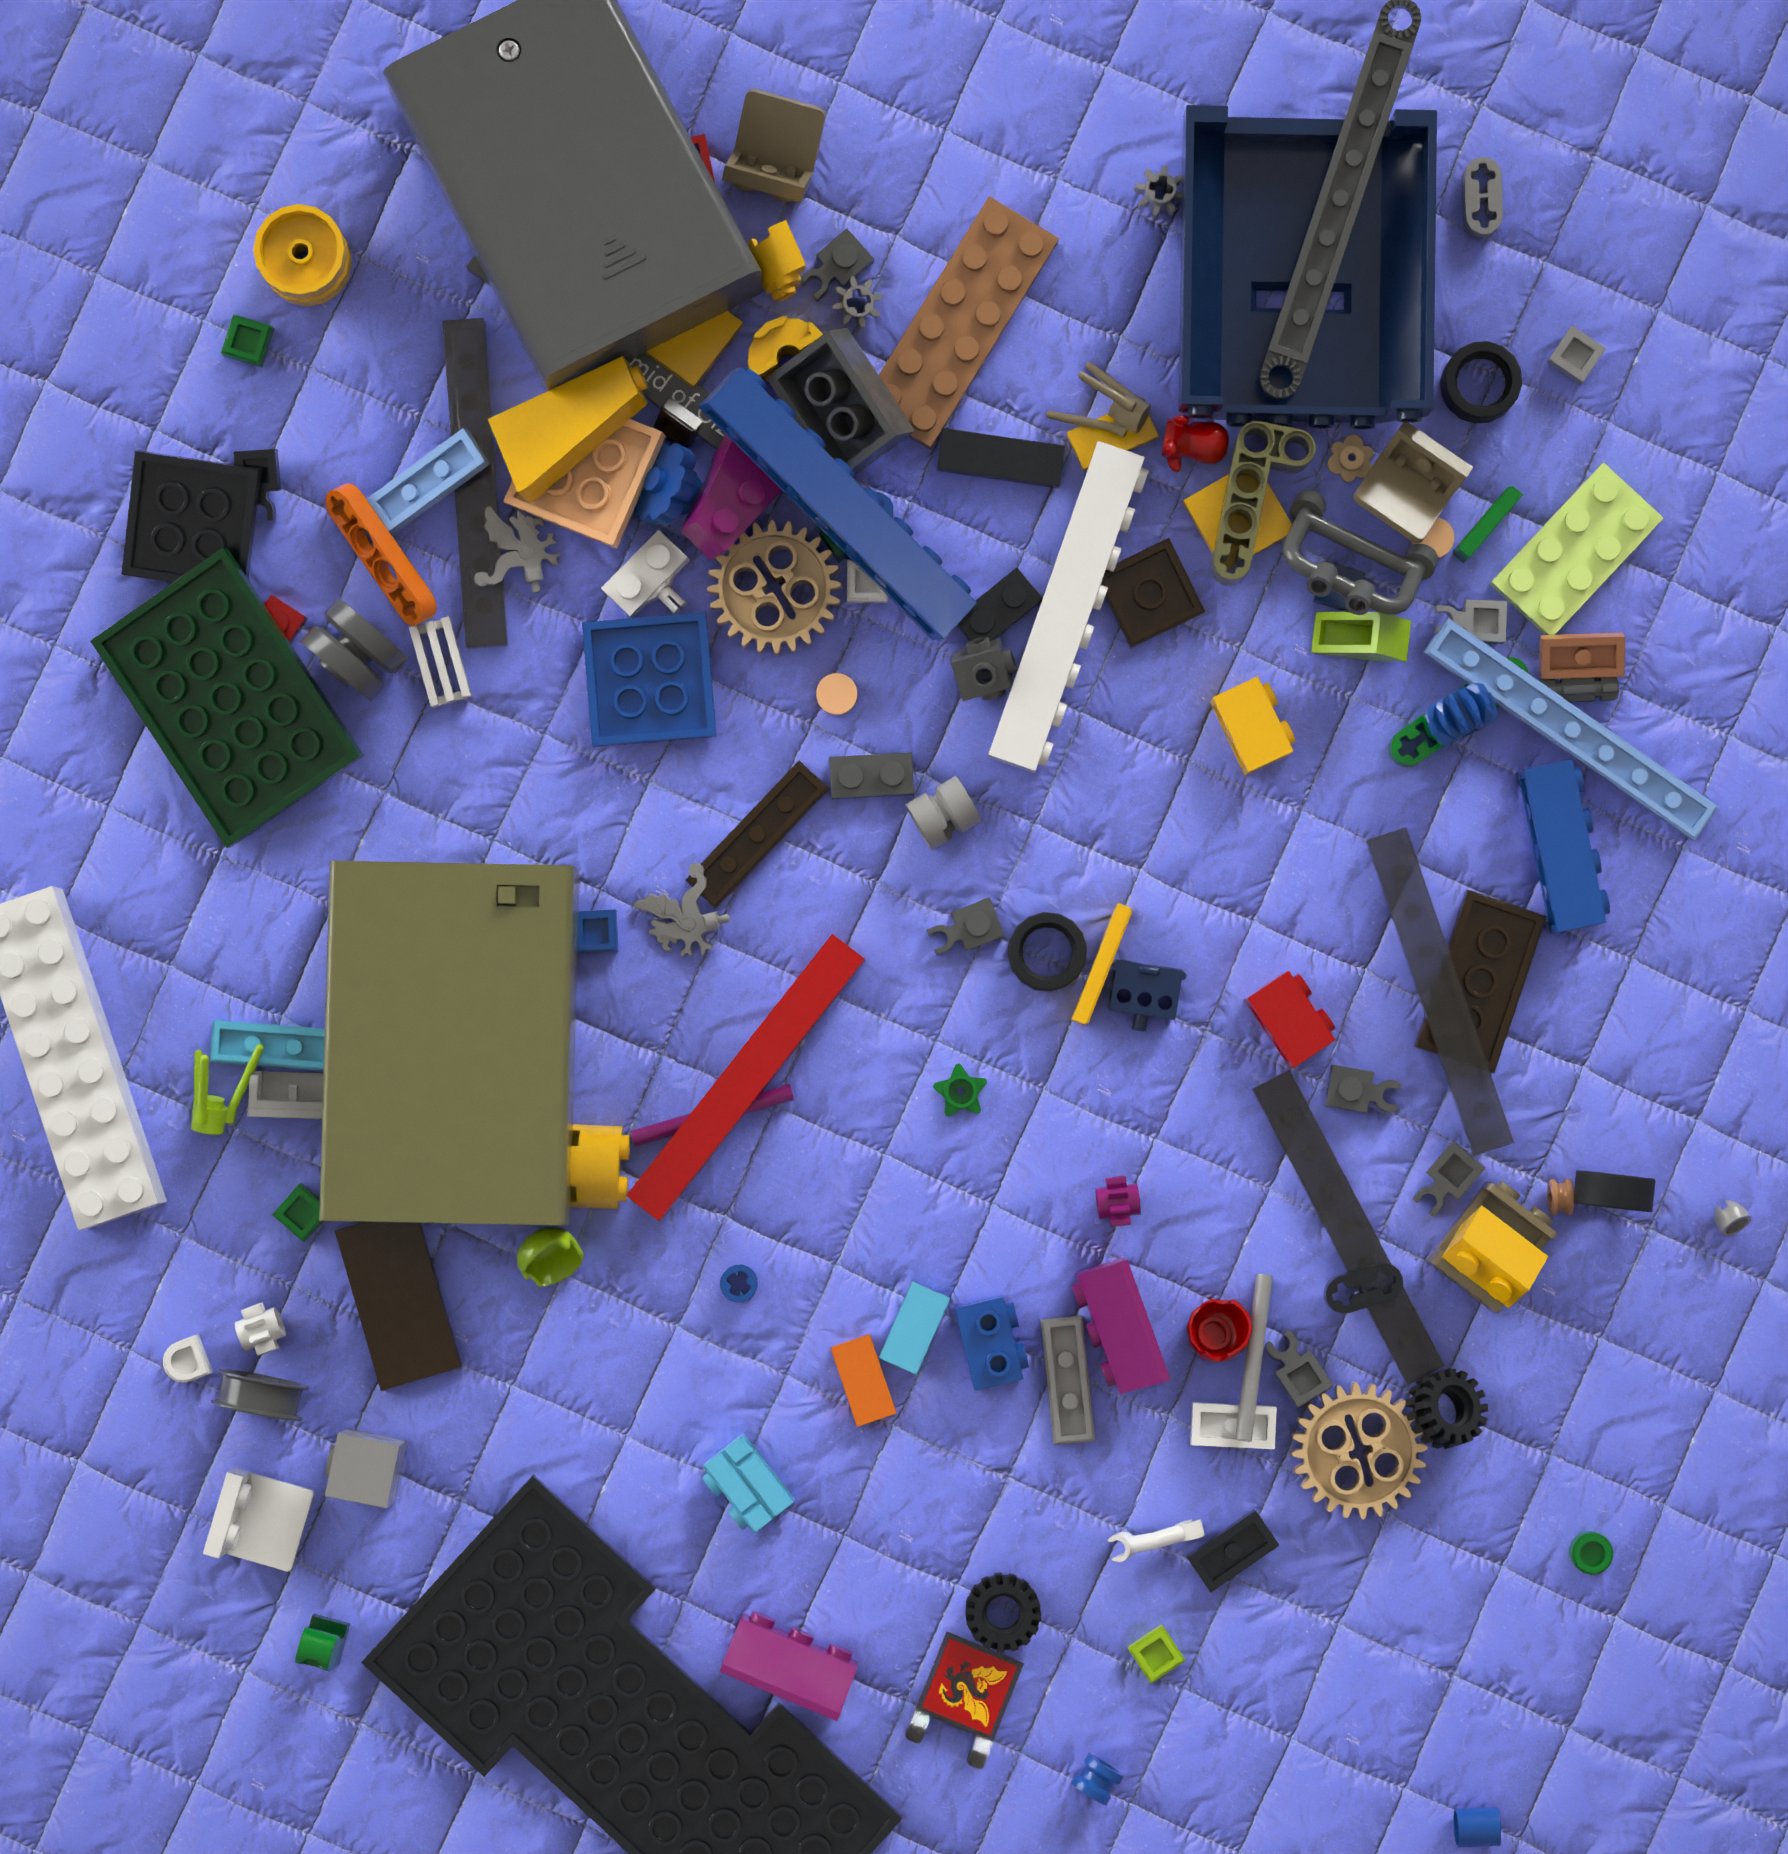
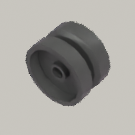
M338 598L326 611L325 615L327 621L342 633L341 636L335 639L324 628L313 626L300 642L320 658L318 663L346 687L351 685L371 702L384 687L382 678L367 665L373 660L386 672L395 674L407 661L408 657L349 605Z

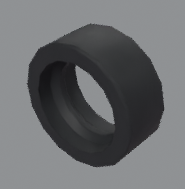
M1489 341L1472 342L1460 348L1445 365L1440 380L1441 396L1448 409L1459 419L1474 424L1490 423L1502 417L1518 399L1522 387L1521 368L1515 356L1505 347ZM1474 359H1486L1494 362L1501 368L1505 376L1503 395L1497 402L1489 406H1476L1468 403L1458 390L1457 377L1460 369Z
M1042 912L1029 916L1016 927L1009 940L1008 960L1011 970L1021 983L1034 990L1051 992L1066 987L1079 976L1086 963L1087 945L1082 931L1072 920L1059 913ZM1044 927L1055 928L1062 932L1069 940L1072 949L1071 960L1067 968L1061 973L1050 977L1040 976L1032 972L1025 964L1023 958V945L1027 937L1035 930Z
M1577 1170L1573 1202L1582 1205L1652 1212L1656 1180L1653 1178Z

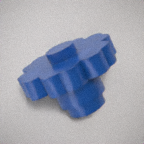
M677 443L671 446L662 444L652 469H650L645 477L644 488L634 508V512L640 520L653 526L659 523L667 526L673 519L689 513L700 485L703 484L697 473L693 471L697 458L690 449Z

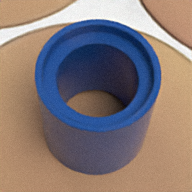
M1497 1807L1454 1809V1836L1457 1847L1501 1845V1820Z

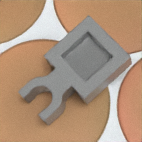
M1466 599L1463 604V612L1457 611L1451 606L1437 605L1434 608V613L1447 614L1452 621L1484 643L1504 644L1506 642L1507 601ZM1440 626L1434 628V634L1437 633Z

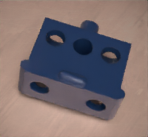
M1120 959L1113 960L1111 966L1114 968L1108 1005L1109 1010L1133 1013L1132 1029L1146 1032L1148 1016L1175 1020L1181 981L1186 978V973L1182 969ZM1122 989L1130 992L1129 999L1124 1002L1117 999V994ZM1143 992L1150 995V1001L1145 1005L1138 1003V996ZM1162 996H1169L1171 999L1170 1005L1166 1008H1161L1158 1005V1001Z

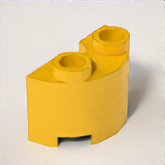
M786 220L767 228L770 235L759 244L756 239H751L747 243L762 271L764 291L766 294L772 295L774 302L785 300L796 294L795 288L800 286L802 280L800 274L804 273L806 267Z
M782 316L768 321L753 336L748 352V368L756 372L766 382L768 381L767 377L778 369V363L783 356H796L823 334L813 323H807L800 319Z
M573 1124V1146H571L570 1163L571 1207L619 1209L620 1201L627 1202L628 1177L620 1176L621 1160H629L630 1135H623V1126Z

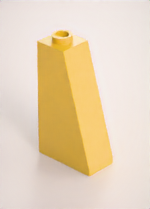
M623 356L488 419L516 490L525 500L532 502L539 498L648 404L643 390L648 388V384L638 365L632 367Z

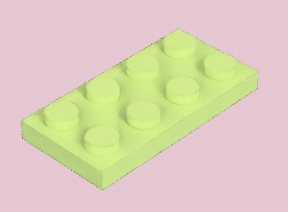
M1603 462L1489 584L1544 635H1555L1664 518Z

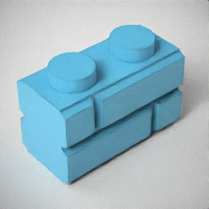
M744 1433L703 1465L707 1472L702 1476L703 1481L716 1497L722 1493L732 1504V1507L727 1511L742 1530L749 1526L753 1533L757 1532L794 1502V1497Z

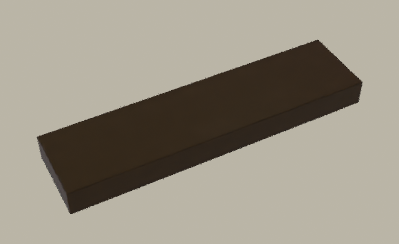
M800 760L701 863L705 870L704 876L707 879V888L702 892L701 896L715 909L829 791V788ZM689 875L685 881L694 887L697 883V878H692Z

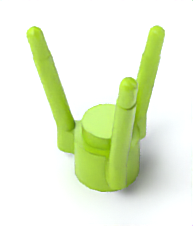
M262 1044L256 1046L228 1107L224 1106V1098L208 1095L209 1057L203 1055L201 1050L195 1051L192 1130L204 1134L219 1135L224 1133L225 1123H235L237 1108L249 1084L250 1075H253L264 1050Z

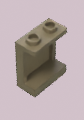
M1500 1181L1497 1186L1492 1182H1485L1426 1259V1262L1491 1312L1499 1313L1504 1305L1442 1258L1461 1224L1482 1205L1540 1250L1543 1249L1549 1240H1554L1558 1234L1550 1227L1554 1221L1535 1206L1530 1211L1517 1202L1520 1194L1503 1181Z

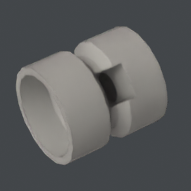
M957 776L938 785L935 795L930 796L924 793L905 804L911 818L931 851L952 840L953 831L956 830L964 833L982 822L975 805Z

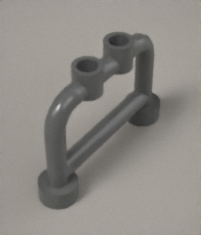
M1312 490L1300 491L1295 496L1290 508V514L1294 521L1283 544V555L1286 563L1292 570L1309 579L1307 582L1308 590L1318 597L1329 595L1331 590L1346 596L1345 606L1347 610L1356 615L1367 613L1369 608L1386 615H1396L1405 612L1412 604L1421 580L1428 579L1433 575L1438 563L1436 551L1425 544H1413L1407 549L1403 557L1322 518L1326 510L1325 499L1319 493ZM1307 530L1404 575L1405 578L1397 597L1388 598L1376 593L1374 585L1369 581L1356 580L1353 582L1339 575L1337 568L1329 562L1323 561L1316 564L1303 557L1299 548Z

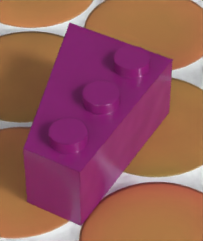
M726 434L719 449L715 451L709 472L704 483L700 485L681 529V532L709 560L727 551L782 491Z

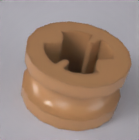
M1548 1179L1547 1207L1549 1215L1557 1216V1213L1563 1211L1566 1216L1572 1215L1574 1210V1191L1571 1179H1564L1562 1183H1557L1555 1179Z

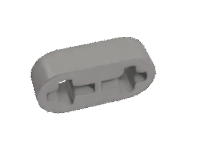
M1486 157L1476 158L1471 161L1462 175L1463 224L1468 234L1474 238L1483 239L1493 235L1502 223L1503 217L1501 170L1494 160ZM1478 168L1484 169V174L1492 177L1486 183L1484 193L1481 194L1479 181L1471 178V176L1476 174ZM1480 202H1485L1486 216H1493V220L1488 222L1486 228H1482L1480 221L1473 220L1472 218L1479 212Z

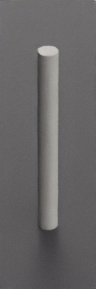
M1256 1274L1250 1319L1252 1334L1246 1350L1235 1440L1252 1442L1273 1278V1276L1266 1274Z

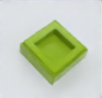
M1162 1624L1127 1646L1151 1684L1186 1661Z

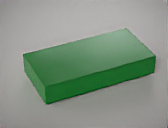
M1508 486L1453 550V555L1465 563L1523 494L1514 486Z

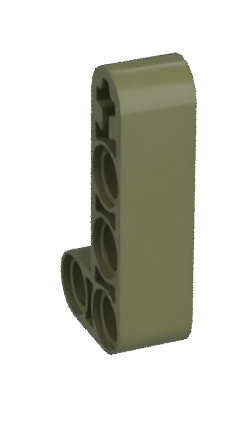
M1252 421L1240 430L1234 444L1211 561L1212 575L1220 584L1233 586L1240 583L1247 575L1252 562L1269 470L1286 473L1303 471L1310 464L1316 452L1315 441L1308 432L1260 421ZM1250 434L1260 436L1265 442V449L1259 453L1249 451L1244 445V438ZM1291 442L1301 444L1306 451V457L1299 461L1290 459L1285 453V445ZM1243 474L1252 476L1257 482V490L1252 493L1242 492L1236 485V478ZM1233 515H1242L1248 520L1250 529L1243 534L1235 533L1229 528L1228 518ZM1231 545H1240L1236 552L1235 564L1241 567H1237L1234 573L1226 572L1227 566L1220 562L1226 561Z

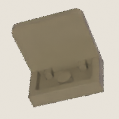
M756 88L750 89L745 96L735 148L725 164L722 180L733 183L736 188L743 191L757 190L771 194L776 200L790 203L795 201L801 203L812 183L826 119L825 110L815 105Z
M1402 423L1355 491L1353 499L1358 505L1412 542L1421 543L1473 467L1410 423Z

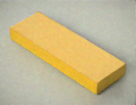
M1120 903L1115 905L1071 1021L1083 1026L1089 1023L1132 914L1130 907Z

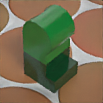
M313 1614L309 1627H305L302 1633L295 1663L315 1666L330 1672L340 1664L350 1623Z

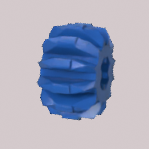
M1475 683L1438 700L1429 706L1424 716L1432 736L1436 737L1440 745H1448L1464 739L1493 723L1499 712L1491 692H1488L1483 683Z

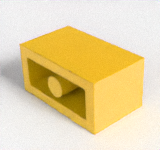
M1257 676L1214 696L1210 700V704L1244 776L1289 756L1293 752L1291 744L1296 742L1294 734L1286 720L1279 721L1273 709L1274 706L1278 705V702L1268 682L1262 685Z
M1482 1205L1461 1224L1442 1256L1460 1273L1466 1275L1507 1308H1510L1530 1290L1549 1257Z

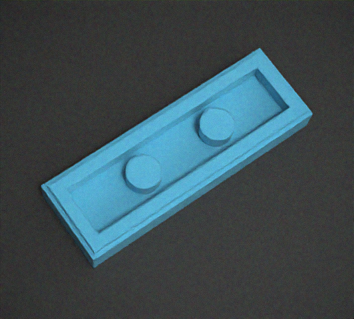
M213 1020L210 1062L248 1064L256 1046L262 1044L264 1050L257 1065L324 1070L325 1029Z

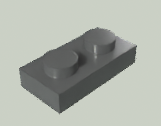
M912 752L829 757L832 800L914 795Z

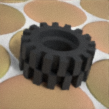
M1452 1368L1443 1369L1420 1378L1416 1381L1417 1385L1410 1388L1408 1393L1414 1397L1406 1399V1407L1413 1408V1412L1406 1415L1408 1421L1415 1419L1417 1425L1411 1428L1414 1434L1424 1433L1420 1439L1423 1443L1432 1442L1433 1448L1439 1449L1444 1447V1449L1472 1441L1474 1440L1473 1437L1479 1436L1483 1431L1479 1427L1486 1425L1487 1418L1481 1416V1413L1488 1411V1404H1480L1479 1399L1485 1397L1484 1391H1475L1474 1387L1479 1383L1474 1378L1466 1381L1468 1373L1464 1371L1456 1373V1369ZM1441 1393L1447 1395L1454 1404L1456 1419L1453 1424L1447 1423L1439 1412L1438 1397Z
M1001 1572L994 1573L995 1575L991 1577L986 1576L981 1579L978 1585H974L969 1597H967L965 1615L968 1629L971 1631L974 1639L982 1643L983 1647L989 1650L992 1648L996 1649L997 1652L1003 1653L1004 1650H1019L1018 1647L1023 1644L1026 1646L1031 1641L1030 1638L1033 1634L1036 1635L1039 1629L1041 1610L1037 1594L1027 1581L1018 1578L1014 1574L1003 1575ZM1000 1596L1013 1599L1019 1606L1018 1620L1008 1628L995 1627L987 1618L986 1612L989 1603Z

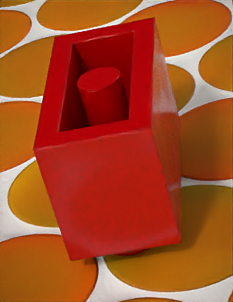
M1286 971L1245 998L1244 1001L1289 1068H1295L1335 1041L1331 1032L1336 1028L1327 1013L1322 1008L1316 1011L1307 997L1312 995V992L1301 975L1297 974L1293 977L1290 971Z

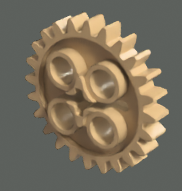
M770 520L768 531L762 532L759 525L753 523L752 536L748 537L743 532L739 536L740 543L738 545L733 543L727 549L729 552L728 556L720 554L715 557V560L722 568L721 570H709V576L718 580V584L707 587V591L709 594L719 596V599L713 601L710 604V608L715 611H724L716 621L719 626L728 623L732 624L727 634L730 639L739 633L743 634L741 643L743 648L749 646L754 640L757 642L758 654L763 653L767 644H772L775 656H779L781 644L787 643L791 652L795 653L796 640L801 639L806 645L810 646L812 644L809 633L812 630L822 636L825 634L822 625L819 623L821 619L834 621V615L827 610V607L840 606V599L830 595V592L842 588L841 582L830 580L831 576L839 572L838 565L826 566L825 563L832 556L831 550L821 553L817 551L821 544L820 537L808 543L806 541L808 532L806 527H803L797 535L792 534V526L789 521L785 524L783 531H777L774 520ZM775 551H788L793 557L791 565L785 569L774 568L770 564L769 559ZM754 557L761 558L775 583L784 582L781 586L782 594L796 614L794 619H789L773 592L767 595L764 593L768 590L767 582L753 562ZM742 572L754 573L758 578L756 586L750 591H741L734 585L736 577ZM801 584L810 586L815 592L813 600L807 604L796 603L791 597V593L796 586ZM766 606L776 608L780 613L778 621L772 626L761 625L756 620V615L761 608Z
M1352 1382L1349 1394H1346L1340 1385H1335V1398L1331 1399L1323 1392L1320 1394L1323 1404L1321 1407L1318 1408L1311 1403L1306 1405L1312 1414L1311 1418H1297V1421L1305 1427L1304 1433H1292L1291 1437L1301 1442V1448L1291 1450L1290 1455L1302 1458L1303 1462L1295 1466L1293 1471L1296 1474L1307 1473L1308 1476L1302 1481L1300 1486L1303 1489L1315 1486L1316 1490L1311 1499L1316 1503L1327 1497L1325 1509L1330 1513L1340 1504L1341 1513L1344 1518H1348L1352 1508H1356L1359 1517L1365 1519L1368 1507H1372L1379 1517L1383 1516L1382 1503L1387 1502L1391 1507L1397 1509L1398 1504L1395 1496L1398 1493L1407 1498L1411 1497L1409 1490L1405 1486L1407 1482L1416 1484L1421 1482L1412 1472L1414 1468L1426 1467V1463L1416 1458V1453L1428 1450L1425 1444L1415 1441V1438L1422 1435L1423 1432L1414 1434L1410 1424L1415 1419L1408 1421L1407 1413H1401L1406 1401L1400 1398L1393 1404H1390L1392 1391L1387 1388L1377 1397L1376 1385L1373 1383H1369L1365 1393H1361L1359 1384ZM1370 1413H1378L1382 1418V1427L1374 1435H1367L1362 1430V1421ZM1348 1414L1352 1416L1358 1441L1363 1445H1368V1449L1363 1451V1458L1373 1481L1371 1486H1366L1362 1467L1358 1458L1349 1455V1451L1355 1449V1445L1345 1422V1416ZM1329 1426H1339L1343 1434L1342 1441L1336 1447H1325L1322 1442L1324 1430ZM1383 1453H1391L1395 1458L1394 1469L1386 1475L1378 1474L1375 1470L1376 1459ZM1343 1466H1351L1355 1470V1481L1348 1487H1338L1335 1483L1336 1472Z

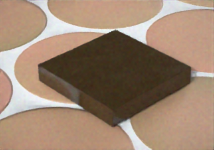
M1169 538L1118 562L1114 572L1105 570L1101 585L1108 587L1105 598L1130 649L1205 613Z

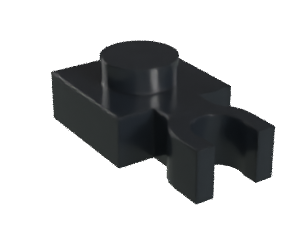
M278 449L234 451L235 465L261 469L257 505L265 506L267 509V520H276V508L269 498V491L281 490Z

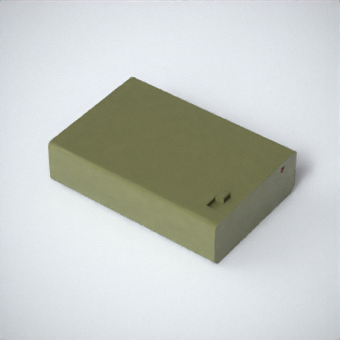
M330 861L319 1221L571 1225L570 1163L571 1146H573L579 871L575 866Z

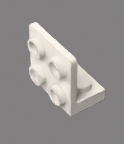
M238 1468L228 1471L203 1554L218 1559L228 1554L286 1572L292 1570L313 1501L314 1491Z

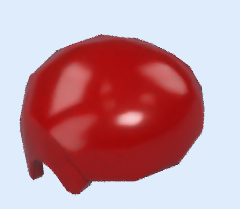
M1210 1299L1202 1303L1191 1313L1186 1326L1189 1346L1202 1359L1210 1362H1227L1246 1349L1252 1334V1325L1249 1313L1239 1302L1233 1299Z

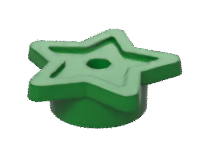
M956 1064L950 1079L936 1082L933 1085V1088L945 1098V1115L949 1117L962 1108L976 1114L980 1113L981 1108L977 1095L987 1084V1080L985 1078L969 1077L962 1065ZM963 1088L965 1090L964 1095H958L957 1089Z

